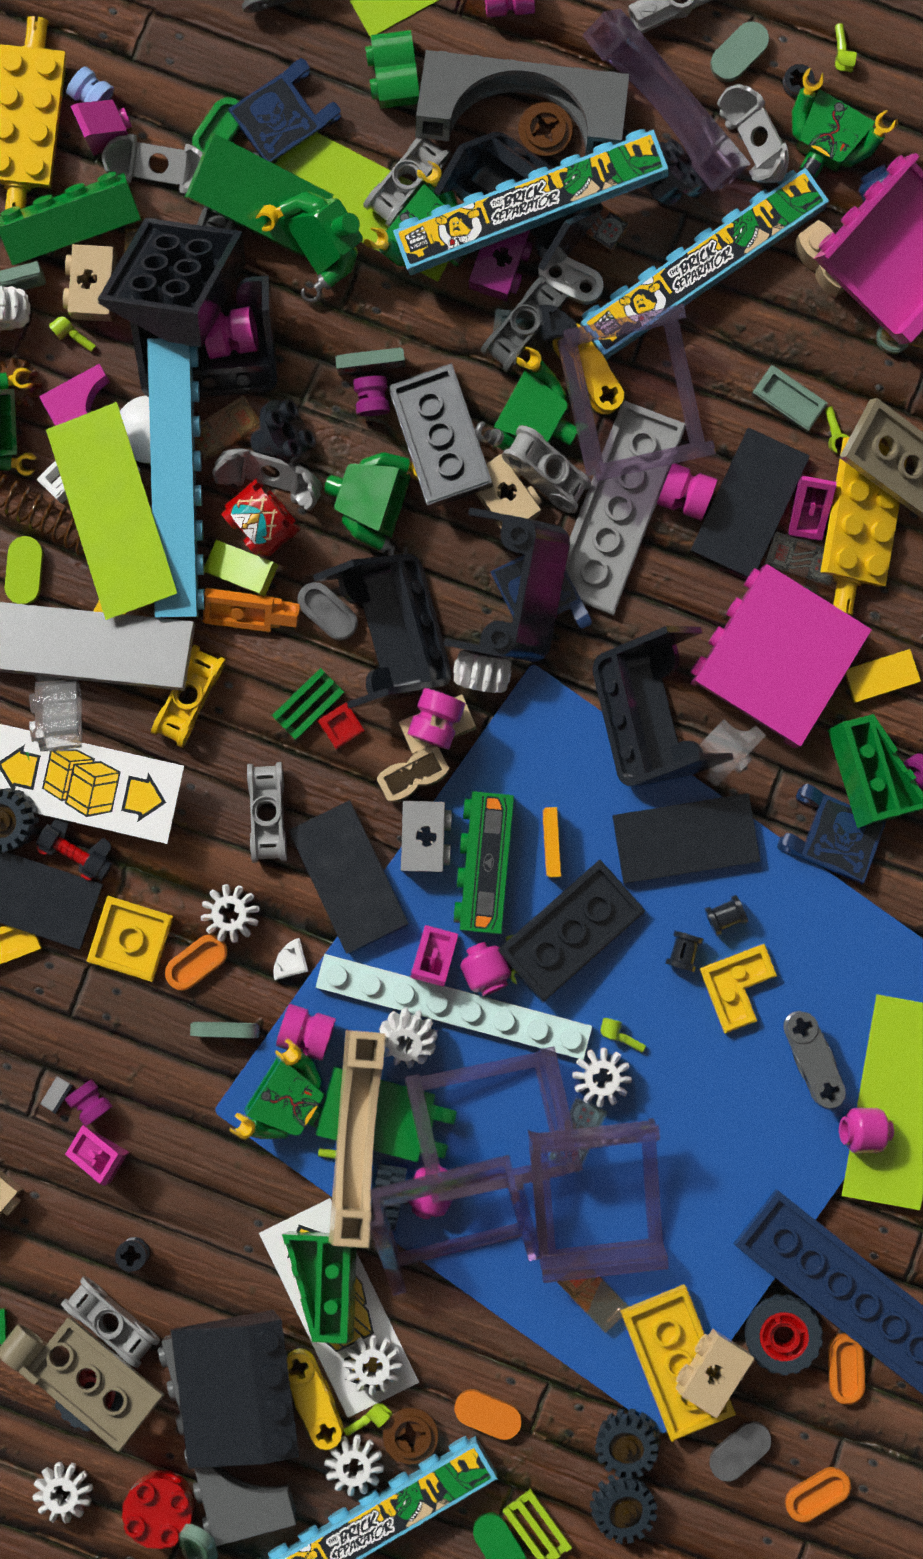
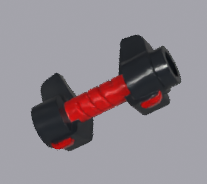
M55 818L51 825L47 824L36 842L39 853L55 855L57 852H60L79 864L78 871L82 873V878L86 880L97 878L101 881L105 879L113 863L107 861L112 846L105 838H102L88 852H85L65 840L69 825L68 820Z

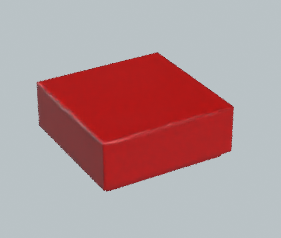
M347 702L318 720L336 750L365 732L351 708H348Z

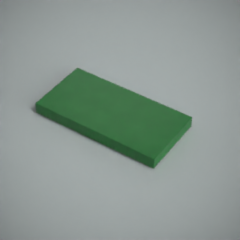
M213 133L209 137L184 198L302 257H306L283 221L284 216L279 219L270 231H263L262 227L271 219L268 216H261L256 219V216L265 205H273L278 208L280 207V202L302 192H311L325 199H332L333 194Z

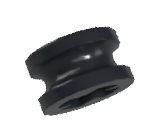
M795 64L786 71L783 79V89L788 96L797 99L801 87L799 85H791L794 78L792 75L796 74L798 78H802L806 70L809 69L808 66ZM810 69L807 78L809 82L814 83L815 76Z

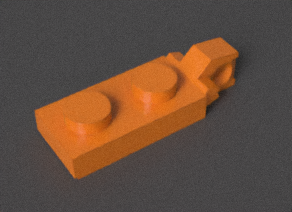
M206 588L204 593V624L271 632V628H280V625L297 627L300 604L282 601V599L271 596Z

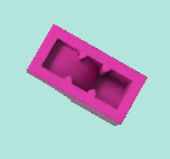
M98 364L39 397L56 426L90 413L95 396L110 381L101 365Z

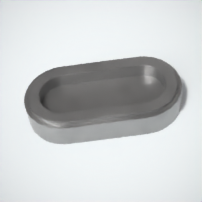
M313 582L305 585L300 590L298 604H300L301 611L328 636L335 640H346L354 635L358 625L355 613L325 585Z
M756 1421L742 1424L712 1451L709 1465L713 1474L722 1481H733L740 1477L768 1452L771 1446L769 1431L763 1424Z

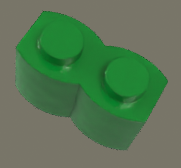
M411 30L371 35L372 45L365 46L368 67L375 66L376 78L369 79L372 100L379 99L380 109L418 104L419 86Z

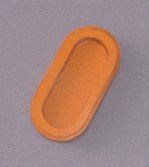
M205 935L169 961L165 969V977L169 985L177 990L190 989L219 968L228 956V948L225 941H218V936Z
M840 1333L832 1338L828 1346L829 1390L836 1401L841 1404L851 1405L858 1402L865 1392L864 1348L846 1333Z
M475 1389L465 1390L459 1394L455 1401L454 1409L457 1419L464 1425L490 1436L507 1440L513 1438L521 1428V1415L518 1409L512 1404Z
M825 1468L788 1491L785 1498L786 1510L798 1522L812 1521L848 1498L851 1491L850 1480L845 1472L839 1468Z

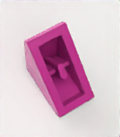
M807 476L800 478L796 485L788 535L822 540L837 482Z
M425 925L410 978L444 987L458 934Z
M82 1125L65 1155L99 1184L106 1186L113 1180L129 1152L89 1127Z

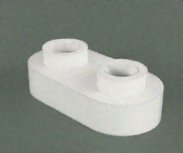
M566 257L564 261L545 271L540 268L538 270V276L543 275L548 285L561 295L565 293L569 296V299L580 304H592L602 294L603 280L601 275L594 269L569 257ZM552 268H558L562 274L558 278H552L549 275V271ZM582 283H589L592 286V290L589 293H584L580 290L579 286Z

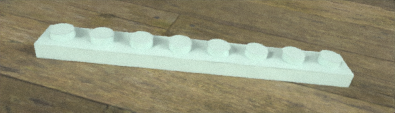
M324 954L316 983V988L401 1011L407 1007L412 1014L421 1009L423 1017L582 1060L584 1059L592 1029L591 1025L458 989L424 982L406 975Z

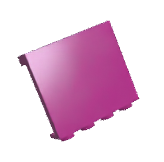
M917 153L906 157L900 155L888 166L886 171L889 175L881 183L876 181L864 193L863 196L866 198L864 203L859 208L854 206L841 219L844 225L836 234L831 232L820 242L818 247L821 251L814 257V260L899 344L911 343L923 330V170L915 163L920 157Z
M766 564L760 571L754 568L744 583V586L748 588L742 600L736 597L729 607L726 615L731 617L724 629L718 626L708 642V644L713 646L706 658L701 655L690 673L695 675L690 684L693 686L698 684L783 737V742L795 749L803 744L872 629Z

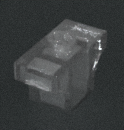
M725 719L721 721L699 745L704 753H733L734 760L710 768L705 778L716 787L733 769L740 773L752 760L748 754L766 735L757 726L749 731H739L734 729Z

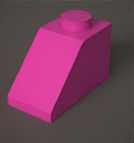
M113 100L76 103L71 106L93 156L102 153L108 142L113 138L128 135L126 129L132 127L125 109L117 110Z

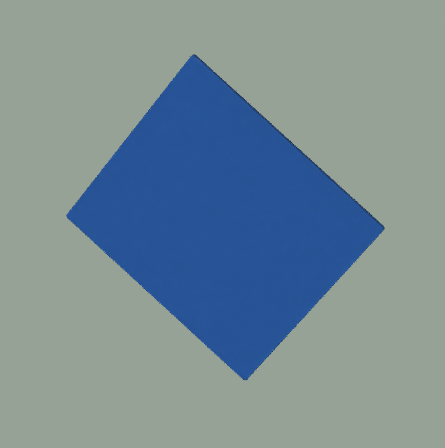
M532 665L524 673L433 801L445 802V810H452L451 831H444V844L451 845L450 865H443V872L401 871V846L384 870L410 925L350 954H346L337 936L325 954L410 977L425 925L458 934L445 986L483 996L481 992H473L469 988L461 970V962L464 958L468 957L466 950L482 942H485L487 947H501L506 942L505 937L515 935L598 860H601L643 907L645 912L545 1002L541 1003L516 973L514 975L517 984L508 979L506 980L508 986L483 996L591 1025L592 1029L583 1060L588 1065L591 1063L587 1055L589 1050L595 1053L596 1059H600V1050L603 1047L607 1048L608 1061L615 1052L621 1055L615 1064L616 1067L625 1062L629 1064L630 1067L626 1071L619 1073L620 1076H630L632 1078L631 1083H619V1086L627 1091L626 1096L620 1095L615 1090L613 1092L617 1101L615 1105L609 1102L607 1095L604 1096L603 1107H597L596 1094L588 1102V1104L604 1110L605 1113L579 1170L577 1171L549 1158L574 1102L577 1099L584 1101V1095L589 1091V1088L581 1092H576L574 1089L577 1084L585 1082L584 1079L572 1077L573 1072H585V1069L576 1063L579 1058L432 1019L431 1029L437 1030L438 1034L436 1041H434L436 1045L434 1053L428 1055L426 1062L422 1065L415 1061L414 1065L410 1068L402 1060L395 1066V1057L393 1055L384 1057L380 1080L436 1094L433 1105L457 1111L454 1125L434 1120L429 1140L448 1145L445 1159L420 1152L418 1162L373 1151L371 1191L375 1189L379 1164L407 1169L402 1197H406L407 1189L415 1173L420 1168L438 1165L452 1173L453 1181L457 1186V1192L448 1211L443 1216H431L430 1219H423L412 1212V1206L409 1203L408 1205L401 1204L396 1231L376 1229L628 1410L630 1408L636 1409L635 1415L640 1416L641 1412L646 1413V1421L648 1422L650 1419H653L656 1423L654 1428H659L661 1433L667 1432L620 1310L684 1284L704 1334L709 1335L711 1330L714 1329L730 1340L733 1339L775 1279L772 1274L733 1243L776 1189L816 1220L843 1182L849 1149L840 1140L839 1124L842 1117H845L849 1110L857 1108L876 994L923 1003V938L820 865L802 857L780 851L777 848L780 837L755 819L753 821L760 857L759 862L623 883L612 815L721 798L722 796L692 775L641 786H627L623 784L617 775L602 711L540 667ZM472 791L514 795L501 934L460 930V923L453 922L455 902H462L463 888H457L458 867L465 868L467 855L460 853L461 834L469 833L470 822L469 819H463L465 798L472 799ZM546 807H557L561 877L548 878L546 876L542 813ZM428 827L421 829L423 833H417V840H421L424 847L431 846L430 841L434 843L436 841L437 835L432 834ZM737 895L749 923L743 925L740 922L722 930V935L716 936L707 919L704 908L711 907L713 909L731 901V896ZM674 930L704 939L703 944L698 946L694 960L695 972L665 964L666 958L671 956L676 939L673 936ZM765 944L777 976L745 988L757 1021L724 1033L699 968ZM323 957L290 1002V1004L308 1009L310 1016L321 1013L336 1018L323 1061L311 1058L322 1079L320 1089L324 1093V1097L318 1105L321 1108L324 1105L333 1068L343 1069L346 1030L380 1033L379 1028L382 1022L388 1019L391 1012L395 1011L401 1014V1010L316 988ZM287 1008L216 1106V1114L236 1129L242 1122L235 1117L236 1113H241L251 1119L246 1115L244 1108L277 1057L275 1051L277 1050L279 1053L287 1051L276 1046ZM802 1011L814 1016L823 1037L832 1051L837 1065L836 1068L846 1091L844 1101L835 1108L823 1107L813 1100L807 1084L798 1070L783 1028L784 1020L792 1012ZM421 1016V1019H422V1020L430 1019V1018ZM609 1018L622 1022L620 1033L626 1034L646 1045L644 1051L641 1053L625 1043L604 1037L600 1031L603 1019ZM798 1018L796 1019L797 1026L792 1029L793 1032L801 1033L804 1036V1029L809 1024ZM600 1068L599 1074H593L592 1080H597L598 1082L596 1086L603 1087L605 1081H611V1073L607 1074L606 1068ZM825 1083L823 1085L824 1091L820 1093V1096L831 1100V1093L836 1090V1087ZM306 1124L299 1136L291 1134L286 1139H258L249 1137L332 1197L335 1159L318 1157L319 1148L336 1150V1140L315 1135L317 1129L309 1124ZM582 1259L601 1278L588 1310L559 1282Z

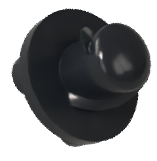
M670 138L666 143L658 142L668 167V177L645 185L650 196L657 202L665 205L675 203L681 198L683 193L693 198L701 197L707 190L705 180L709 177L708 171L700 163H693L684 155L683 147L676 140Z
M287 399L285 401L272 400L262 407L259 429L251 434L250 443L254 452L280 459L289 465L296 466L309 458L311 449L316 446V439L314 434L306 428L299 416L297 405L292 400Z

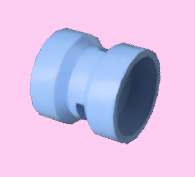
M83 67L70 81L66 93L75 101H104L111 99L114 87L106 81H98L91 69Z

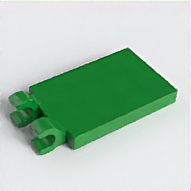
M334 1067L315 1135L337 1141L343 1069ZM380 1080L373 1151L418 1162L420 1152L445 1159L448 1145L429 1140L434 1120L454 1125L457 1111L433 1105L436 1094Z

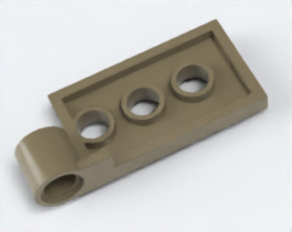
M878 398L870 399L839 458L923 519V432ZM881 438L886 439L888 442L889 451L886 456L882 455L879 451V441ZM907 457H910L914 464V471L911 475L904 468V461Z
M72 1317L66 1319L48 1343L32 1330L18 1323L0 1346L1 1360L19 1372L33 1385L40 1386L117 1452L124 1448L165 1395ZM58 1346L65 1347L70 1354L68 1363L63 1367L56 1365L52 1358L53 1351ZM85 1368L92 1369L97 1377L96 1384L91 1389L84 1388L79 1382V1375ZM112 1390L120 1392L123 1396V1406L118 1411H112L106 1405V1396Z

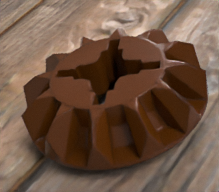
M541 102L529 107L522 114L518 125L521 144L534 154L541 155L544 158L549 155H558L568 146L573 130L568 113L562 107L550 102ZM538 119L542 123L544 122L546 126L555 125V128L551 130V142L545 135L535 136L540 129Z
M13 357L9 360L0 361V373H6L8 376L13 375V372L18 368H26L31 372L20 374L19 383L20 385L33 383V386L25 392L15 390V413L29 409L36 403L41 393L42 384L39 373L28 361Z
M405 1407L393 1413L387 1420L383 1429V1443L388 1454L396 1461L404 1464H417L429 1458L434 1452L438 1443V1429L432 1416L420 1408ZM407 1422H410V1426H412L414 1431L425 1432L421 1436L416 1437L414 1450H412L411 1444H409L407 1439H396V1437H400L401 1434L406 1432Z

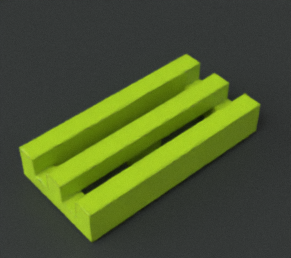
M529 1489L503 1508L504 1514L536 1559H558L562 1553L572 1548V1545L532 1489ZM529 1500L559 1541L560 1545L558 1547H554L524 1505L526 1501ZM515 1509H519L549 1551L547 1555L543 1554L513 1512Z

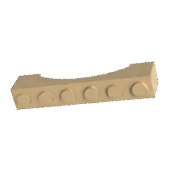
M346 1030L329 1231V1242L333 1246L369 1247L373 1141L379 1084L383 1069L385 1033Z

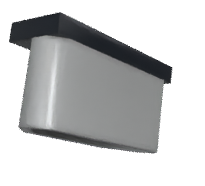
M57 1076L40 1105L56 1114L74 1085Z

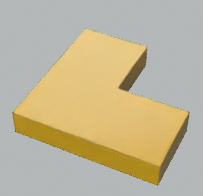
M765 944L699 968L724 1033L757 1021L745 988L777 976Z

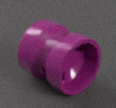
M366 376L353 380L354 392L358 394L359 399L356 403L357 416L371 417L390 413L389 401L385 398V391L388 389L387 377Z
M93 1079L65 1098L70 1108L82 1111L79 1115V1120L85 1127L113 1107L108 1098L102 1097L99 1099V1086Z

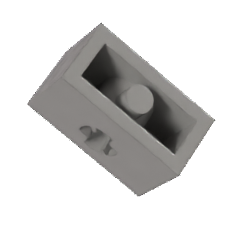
M403 801L401 871L443 872V865H450L451 845L444 844V831H451L452 810H445V802ZM426 827L430 828L432 834L437 835L435 843L430 841L432 845L424 847L423 842L417 840V833H423L421 829Z

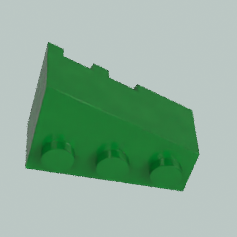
M874 714L848 720L828 729L857 829L923 810V792L914 780L916 776L911 769L907 770L896 753L898 749Z
M288 1231L283 1233L282 1238L288 1250L292 1264L291 1270L293 1277L296 1278L301 1296L300 1301L312 1342L349 1343L354 1339L357 1247L333 1246L329 1242V1233Z

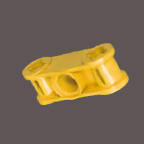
M576 323L580 335L576 337L573 346L570 343L564 345L562 343L563 339L552 340V346L566 367L570 378L578 389L582 391L593 410L601 415L611 414L623 402V388L611 372L606 359L594 346L584 328ZM603 392L605 394L612 392L614 397L611 400V404L609 401L604 403L600 401Z
M194 644L191 649L185 689L193 688L197 690V699L192 704H183L179 699L182 691L172 690L154 721L151 733L154 735L160 733L176 741L177 746L183 748L212 687L217 682L224 668L226 659L222 657L217 659L200 651V646ZM166 724H171V725H173V726L179 728V730H177V729H175V728H173V727H171V726H169V725H166Z
M303 1348L294 1349L286 1357L294 1404L315 1446L324 1450L333 1449L339 1444L344 1428L335 1406L333 1395L328 1383L322 1376L312 1352ZM295 1359H298L300 1363L306 1362L308 1364L304 1374H301L298 1369L292 1370ZM326 1423L328 1428H335L332 1438H328L327 1434L320 1435L322 1424Z

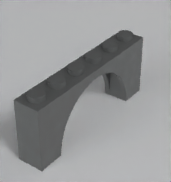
M426 50L416 113L415 137L449 141L455 123L473 104L496 94L520 92L541 96L562 107L578 125L584 140L585 156L594 153L593 149L598 145L606 142H612L615 145L622 142L629 74Z
M171 1335L165 1336L161 1341L162 1347H158V1353L162 1367H168L171 1380L167 1381L168 1393L172 1402L177 1401L180 1414L176 1415V1424L180 1436H183ZM185 1449L184 1452H185V1458H186V1463H187V1456H186V1449ZM221 1466L189 1468V1470H195L198 1481L193 1483L197 1503H203L206 1517H202L204 1531L213 1537L216 1546L296 1525L298 1515L290 1484L280 1486L251 1484L234 1477Z

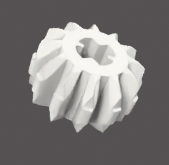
M1 285L0 332L2 330L12 331L14 328H22L29 322L30 303H28V295L22 289H15L13 286L3 287Z
M469 650L460 651L454 664L453 681L457 685L472 690L492 693L504 692L510 682L512 672L511 661L502 656Z
M228 884L222 886L224 897H221L216 890L210 891L211 897L216 901L215 904L203 901L202 906L212 909V914L202 915L201 920L214 921L206 929L208 934L220 928L218 941H224L227 932L230 931V939L235 943L238 942L239 938L238 929L245 937L251 935L250 930L245 924L258 925L259 921L250 918L249 913L259 912L260 908L259 906L247 907L246 904L254 899L252 893L240 899L243 892L242 886L238 885L233 896H231L230 887ZM232 903L235 905L234 911L239 913V917L237 920L231 919L232 923H227L226 915L222 914V910L224 907L230 908L229 904Z
M407 1007L402 1009L401 1014L393 1011L379 1028L380 1033H385L384 1057L393 1055L395 1057V1066L401 1060L405 1061L408 1068L412 1067L415 1061L422 1065L426 1062L428 1055L433 1054L436 1045L434 1041H436L438 1036L437 1030L431 1029L433 1024L432 1018L421 1019V1009L415 1012V1015H411Z
M603 1047L600 1050V1059H596L595 1053L592 1050L587 1051V1055L591 1060L589 1065L582 1059L577 1060L576 1063L585 1069L584 1073L578 1071L572 1073L573 1078L584 1079L585 1081L577 1084L574 1087L575 1091L581 1092L589 1088L583 1100L588 1103L596 1094L597 1107H603L604 1096L606 1095L612 1105L617 1104L613 1092L616 1090L620 1095L626 1096L627 1091L619 1086V1083H631L632 1081L630 1076H620L619 1074L626 1071L630 1067L629 1064L625 1062L616 1067L615 1064L621 1055L615 1052L608 1061L607 1048ZM600 1068H606L607 1074L611 1073V1081H605L603 1087L596 1086L598 1084L597 1080H592L593 1074H599Z
M371 1334L370 1345L368 1346L362 1337L358 1338L357 1345L360 1351L354 1347H349L347 1354L353 1359L345 1360L343 1363L344 1368L355 1369L346 1376L347 1381L351 1382L359 1378L356 1391L361 1392L365 1384L370 1385V1395H375L377 1384L380 1385L382 1391L388 1392L389 1385L386 1379L397 1383L399 1376L392 1370H399L403 1367V1362L392 1360L400 1354V1350L393 1348L388 1352L386 1351L390 1344L389 1338H385L381 1346L376 1345V1334ZM370 1357H376L377 1363L382 1362L383 1366H378L376 1372H369V1366L364 1367V1364L369 1362Z
M355 1435L353 1445H350L345 1436L341 1437L340 1444L342 1449L338 1446L329 1449L334 1457L326 1458L324 1462L325 1466L334 1468L326 1474L327 1480L339 1478L334 1489L340 1491L346 1484L349 1486L348 1496L354 1495L355 1486L359 1487L362 1494L368 1493L366 1481L371 1485L377 1486L379 1479L373 1473H382L384 1465L375 1462L382 1457L381 1451L369 1453L374 1442L369 1439L364 1446H361L360 1435ZM351 1458L359 1459L358 1465L363 1464V1466L358 1467L357 1472L349 1471L350 1466H345V1464H350Z
M62 1462L55 1464L54 1471L46 1467L42 1471L44 1479H37L34 1483V1486L41 1491L33 1495V1500L37 1502L44 1501L38 1512L43 1514L48 1509L52 1511L49 1519L51 1522H55L59 1514H61L64 1523H69L72 1514L80 1518L84 1513L82 1506H89L92 1499L86 1493L92 1491L93 1485L90 1483L82 1484L88 1473L82 1471L78 1476L75 1475V1463H71L67 1471H65ZM60 1485H62L64 1491H70L66 1499L63 1498L62 1494H56Z

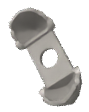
M737 84L727 88L718 100L720 115L725 120V126L728 129H738L755 163L749 174L754 181L759 183L782 181L787 173L789 163L788 147L786 142L782 143L765 109L763 97L748 86ZM765 127L768 132L767 140L762 146L757 147L753 142V135L758 128Z
M128 134L117 136L108 142L102 153V161L107 173L116 172L118 175L124 172L128 184L131 183L133 177L179 184V191L186 193L203 152L190 144H185V149L182 150L137 142L136 135ZM161 153L167 157L169 164L164 173L159 174L151 170L149 160L153 154Z
M240 448L222 452L214 463L215 468L212 472L217 484L227 486L234 483L237 486H241L245 478L250 480L258 478L266 485L290 491L291 501L298 503L301 508L310 511L315 506L321 496L320 490L323 487L320 480L307 468L299 464L292 466L280 459ZM266 465L273 466L279 471L280 476L269 477L262 471V467Z

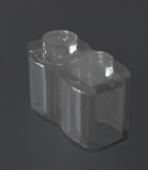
M62 679L36 682L35 693L29 695L31 713L35 714V721H30L29 724L32 742H38L40 752L82 748V698L78 680Z

